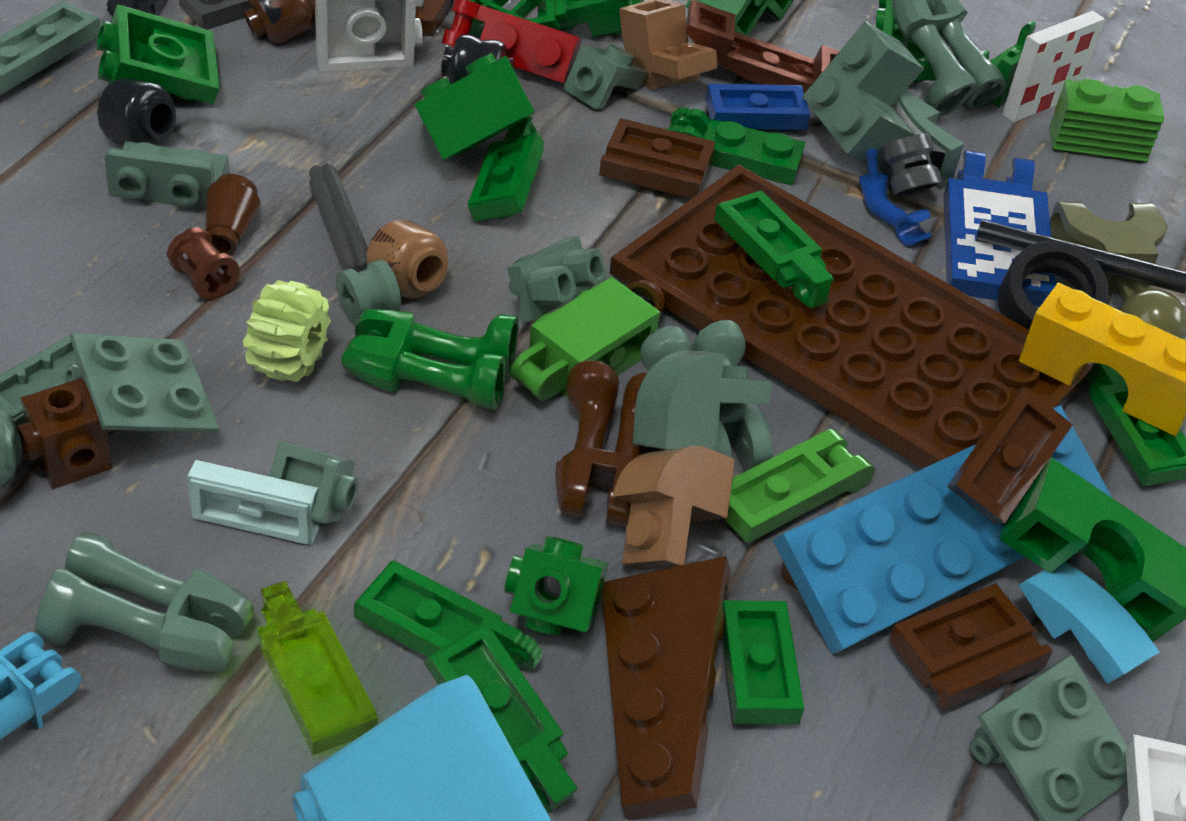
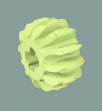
M277 280L273 285L266 284L261 290L260 299L252 303L253 312L250 319L246 321L248 330L243 339V345L247 348L245 354L247 364L253 366L255 371L265 373L266 377L280 381L290 380L298 382L303 376L308 377L314 370L315 361H319L322 358L323 345L328 341L326 333L331 322L330 316L327 315L329 310L328 299L322 297L320 291L310 289L309 285L295 281H289L288 283Z

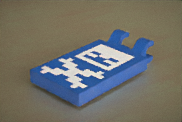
M965 150L963 154V170H958L957 179L948 178L944 191L947 283L971 297L998 301V289L1015 256L1022 251L977 240L979 225L982 220L1051 237L1047 192L1032 190L1035 172L1034 160L1014 157L1012 161V178L1007 177L1004 182L984 179L985 153ZM1037 272L1025 277L1022 288L1028 300L1034 306L1040 307L1056 286L1055 274Z

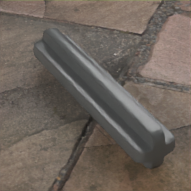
M329 163L322 167L314 165L309 170L311 178L309 185L342 270L352 268L357 272L363 271L367 267L368 246L338 172Z

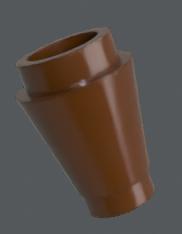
M237 174L220 176L207 190L205 230L210 234L214 247L220 253L228 255L235 253L237 246L260 207V199L255 184L248 178Z

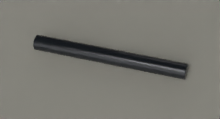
M986 220L981 221L977 231V240L1018 251H1023L1029 245L1044 241L1067 242L1085 250L1100 264L1103 272L1106 274L1186 294V272Z

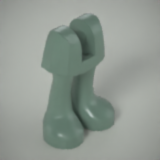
M892 0L894 16L905 42L916 44L933 69L935 82L928 90L924 101L939 111L938 117L951 113L964 102L970 110L985 107L1004 93L1007 84L999 68L984 56L965 33L961 25L968 12L958 0Z
M721 320L711 323L702 329L692 347L687 333L680 327L668 326L658 329L643 342L640 355L647 371L665 356L683 350L723 353V365L736 366L745 353L746 344L738 324L731 320ZM720 402L716 451L731 457L729 442L731 440L738 460L746 471L773 458L770 427L759 407L754 404Z
M84 532L76 537L70 545L66 556L65 569L58 567L48 582L37 614L35 633L46 644L65 646L76 636L81 626L102 627L123 634L159 651L158 661L161 663L195 671L223 673L234 651V644L230 637H237L244 632L254 615V606L242 593L228 583L202 569L195 568L186 582L168 577L115 550L109 539L91 532ZM103 588H111L140 597L166 608L167 611L164 613L143 607L103 590Z

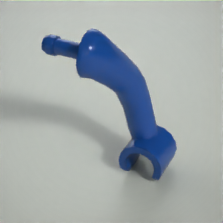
M876 148L867 149L865 153L868 162V173L859 177L867 208L873 215L893 226L899 241L905 246H912L932 238V234L925 233L919 222L931 217L930 212L926 209H920L907 214L902 209L893 205L887 199L889 175L878 172V151Z

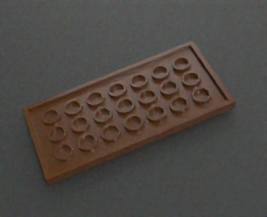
M741 165L734 167L611 257L609 274L627 285L638 280H649L656 283L664 292L666 302L664 308L699 330L721 320H731L738 324L745 338L744 358L921 468L928 467L977 444L1016 389L1026 387L1051 408L1060 405L1063 408L1087 382L1093 368L1092 365L1085 364L1069 386L1019 362L1029 333L1027 328ZM762 190L822 248L821 259L826 265V270L834 277L830 286L828 303L810 309L794 296L791 286L784 288L778 285V282L774 281L714 220L716 205Z

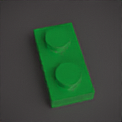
M723 600L724 623L722 640L733 724H800L804 712V703L787 601Z

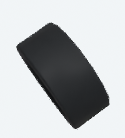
M1044 241L1029 245L1015 256L998 289V308L1001 314L1030 330L1034 315L1038 310L1028 300L1022 288L1025 277L1037 272L1053 273L1066 279L1073 287L1086 293L1091 298L1107 304L1109 299L1108 280L1100 264L1085 250L1067 242Z

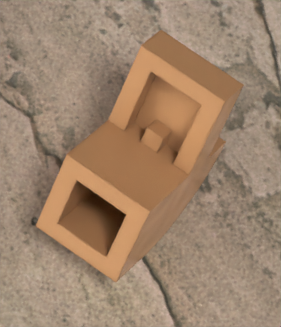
M647 0L619 8L624 48L635 56L632 63L647 72L643 84L648 88L655 90L675 83H691L699 79L700 73L717 69L716 49L688 42L685 4L670 0Z
M689 446L645 453L631 460L621 472L613 497L631 503L622 564L638 570L671 568L684 565L690 523L727 519L735 459L703 446Z

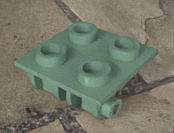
M71 333L70 339L78 361L76 364L67 365L64 373V382L67 383L79 378L83 379L91 395L103 430L218 433L220 428L184 340Z
M1072 654L977 716L982 726L976 729L975 739L970 743L974 757L983 764L990 762L1000 764L1005 762L1040 821H1077L1127 784L1125 751L1128 745Z

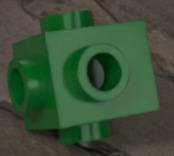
M546 536L544 546L539 544L530 545L525 548L523 557L514 555L504 588L505 593L514 595L510 612L526 616L524 626L538 632L562 635L564 627L587 632L594 625L609 563L581 556L584 547L582 544L562 538ZM548 576L558 580L561 586V594H555L548 588Z

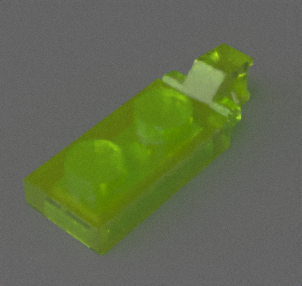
M286 580L260 589L264 607L261 608V613L267 624L257 628L261 651L312 755L357 739L378 725L377 712L324 611L317 613L315 608L302 612Z

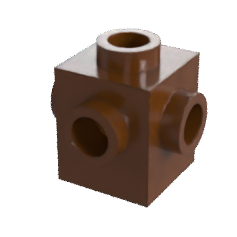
M82 378L21 397L25 423L18 425L16 429L21 437L22 449L29 462L37 460L52 490L112 469L108 435L115 433L116 430L102 429L91 395Z

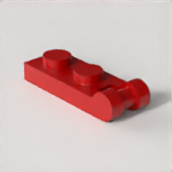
M469 0L454 1L451 10L455 13L451 29H445L442 44L454 47L458 36L469 34L474 19L485 23L480 37L481 40L492 39L505 43L507 58H514V68L565 84L576 60L582 41L581 38L479 5Z

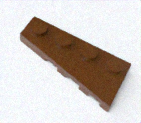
M726 556L604 581L602 600L621 802L628 820L697 807L708 734L706 723L709 696H713L716 678L714 667L717 640L722 637L724 623L722 605L724 592L729 588L731 574Z

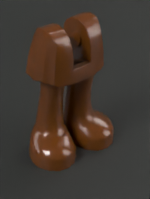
M589 360L577 363L570 370L566 390L568 400L578 415V432L574 449L556 462L557 498L562 515L582 518L584 505L589 499L591 486L609 489L606 503L608 512L605 523L622 528L627 526L631 503L613 497L623 469L631 460L642 455L645 445L633 443V431L638 391L648 372L633 376L626 385L620 411L618 438L615 451L612 452L603 450L619 392L617 373L607 364Z

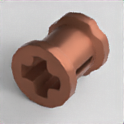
M199 227L189 228L177 235L170 243L166 253L170 266L179 273H186L192 280V287L195 292L206 300L224 296L233 288L240 274L239 265L236 260L228 254L220 253L214 247L210 234ZM183 253L188 257L187 260L183 257Z

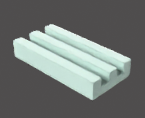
M195 460L187 475L191 517L193 519L302 544H313L319 530V522L311 520L318 487Z

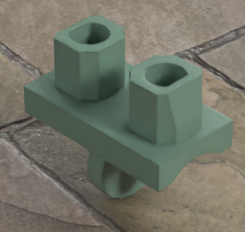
M580 236L565 237L532 255H526L517 259L511 266L507 267L510 277L509 290L513 295L519 296L521 300L519 308L521 321L535 320L578 296L582 291L603 282L607 277L600 249H583Z

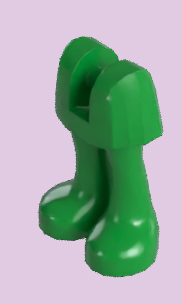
M366 309L359 316L354 332L355 337L348 342L341 357V363L351 375L390 392L396 393L404 380L414 381L464 398L478 408L497 411L503 400L505 382L510 380V369L515 359L518 342L519 319L518 316L507 314L496 315L489 323L483 336L464 337L415 322L414 314L410 312ZM426 357H431V358L443 360V361H446V362L436 361V360L429 359V358H426Z

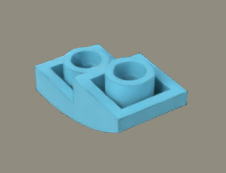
M1066 562L1052 573L1044 570L1018 585L1031 604L1035 614L1041 619L1053 639L1071 630L1083 647L1086 656L1095 665L1107 684L1160 652L1141 626L1113 596L1080 570Z

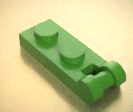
M828 429L733 477L727 519L724 520L749 544L846 491L850 493L858 492L872 479L875 468L862 455H852L846 449L847 441L835 429Z

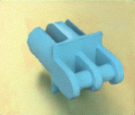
M35 632L22 635L0 650V740L28 720L40 730L44 727L42 716L70 697L81 683L82 676L71 667L64 669L61 666L63 659L55 650L45 651L42 649L44 641Z

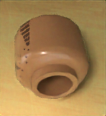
M399 219L388 222L376 232L367 250V265L380 259L385 260L389 264L397 279L401 297L417 299L427 296L441 284L447 272L448 251L444 241L434 232L411 221Z

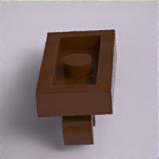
M1028 388L1016 389L947 487L995 525L1003 524L1012 514L1073 424Z

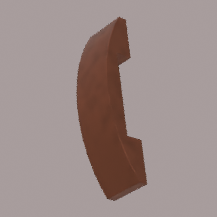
M691 0L688 7L686 34L695 44L716 49L717 62L761 85H802L805 94L840 52L839 50L821 45L816 57L812 59L735 32V14L696 0Z

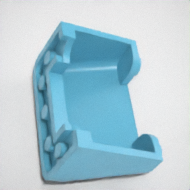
M468 675L436 685L302 774L300 779L301 791L292 794V803L298 821H551L480 690Z

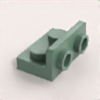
M125 141L122 149L109 148L104 157L109 196L206 210L209 186L216 182L220 176L229 174L228 155L207 153L202 150H185L157 146L146 142L134 143Z

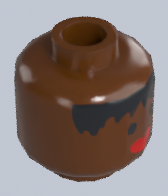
M248 0L250 9L243 12L245 20L256 38L264 35L270 43L279 46L312 30L314 26L315 0Z

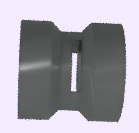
M924 133L904 137L881 147L884 162L891 166L893 173L889 181L893 196L920 192L942 183L939 168L932 164L930 157L934 149L930 134Z

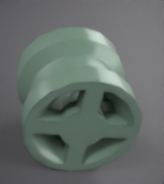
M380 259L370 262L363 271L357 272L350 268L337 273L336 288L340 304L345 315L354 325L357 324L361 312L366 309L400 310V289L391 267L385 260Z

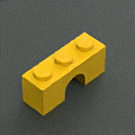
M1058 282L1034 315L1019 362L1069 386L1085 364L1100 363L1107 365L1124 378L1128 387V398L1122 411L1176 436L1186 421V339L1174 336L1144 322L1137 316L1126 314L1091 298L1082 291L1074 290Z

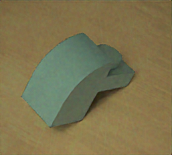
M692 350L671 353L659 360L648 371L641 383L635 406L633 443L661 449L703 446L716 451L720 402L770 405L772 381L748 378L749 367L723 365V353Z

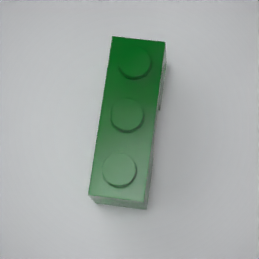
M1049 459L1004 523L999 540L1049 573H1052L1077 552L1085 555L1100 570L1105 581L1106 591L1126 609L1152 642H1154L1186 619V547L1055 459Z

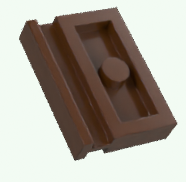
M620 118L607 145L606 154L601 158L599 175L692 199L699 194L700 186L702 187L713 159L716 142Z
M996 583L895 624L889 638L890 643L924 687H932L940 697L938 705L943 711L1045 667L1053 652L1048 644L1041 646L1034 638L1033 633L1035 629Z

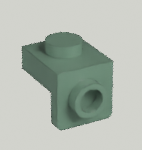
M609 44L607 50L582 45L564 84V89L594 109L602 110L615 85L640 90L647 72L634 65L632 62L635 56L620 47Z
M278 441L269 477L318 487L311 520L323 524L340 521L341 513L346 514L351 509L358 488V478L352 476L356 461L288 441Z

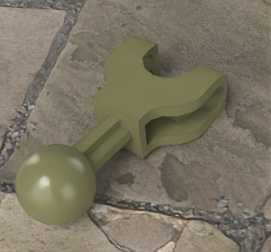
M1057 201L1050 218L1052 238L1153 264L1156 263L1159 255L1156 247L1161 244L1168 228L1160 211L1152 203H1129V213L1125 221L1114 222L1104 220L1092 214L1082 202ZM1104 273L1108 280V292H1119L1123 300L1119 308L1120 311L1137 316L1150 325L1184 339L1186 335V310L1178 298L1167 291L1152 289L1148 284Z

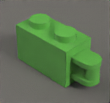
M610 277L594 288L582 291L574 300L556 311L542 315L531 325L529 349L522 352L515 359L510 369V376L532 391L533 395L541 401L551 398L558 392L567 397L566 383L570 370L577 363L586 360L607 364L618 376L641 361V346L649 335L657 331L660 311L615 278Z

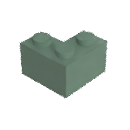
M864 21L802 97L848 155L868 164L865 152L869 148H876L878 151V170L884 172L889 165L884 162L881 147L889 142L915 135L892 106L924 68L899 40Z

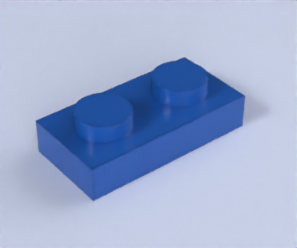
M708 84L705 100L710 120L733 121L752 129H771L774 131L807 130L811 115L808 104L802 97L804 95L802 85Z

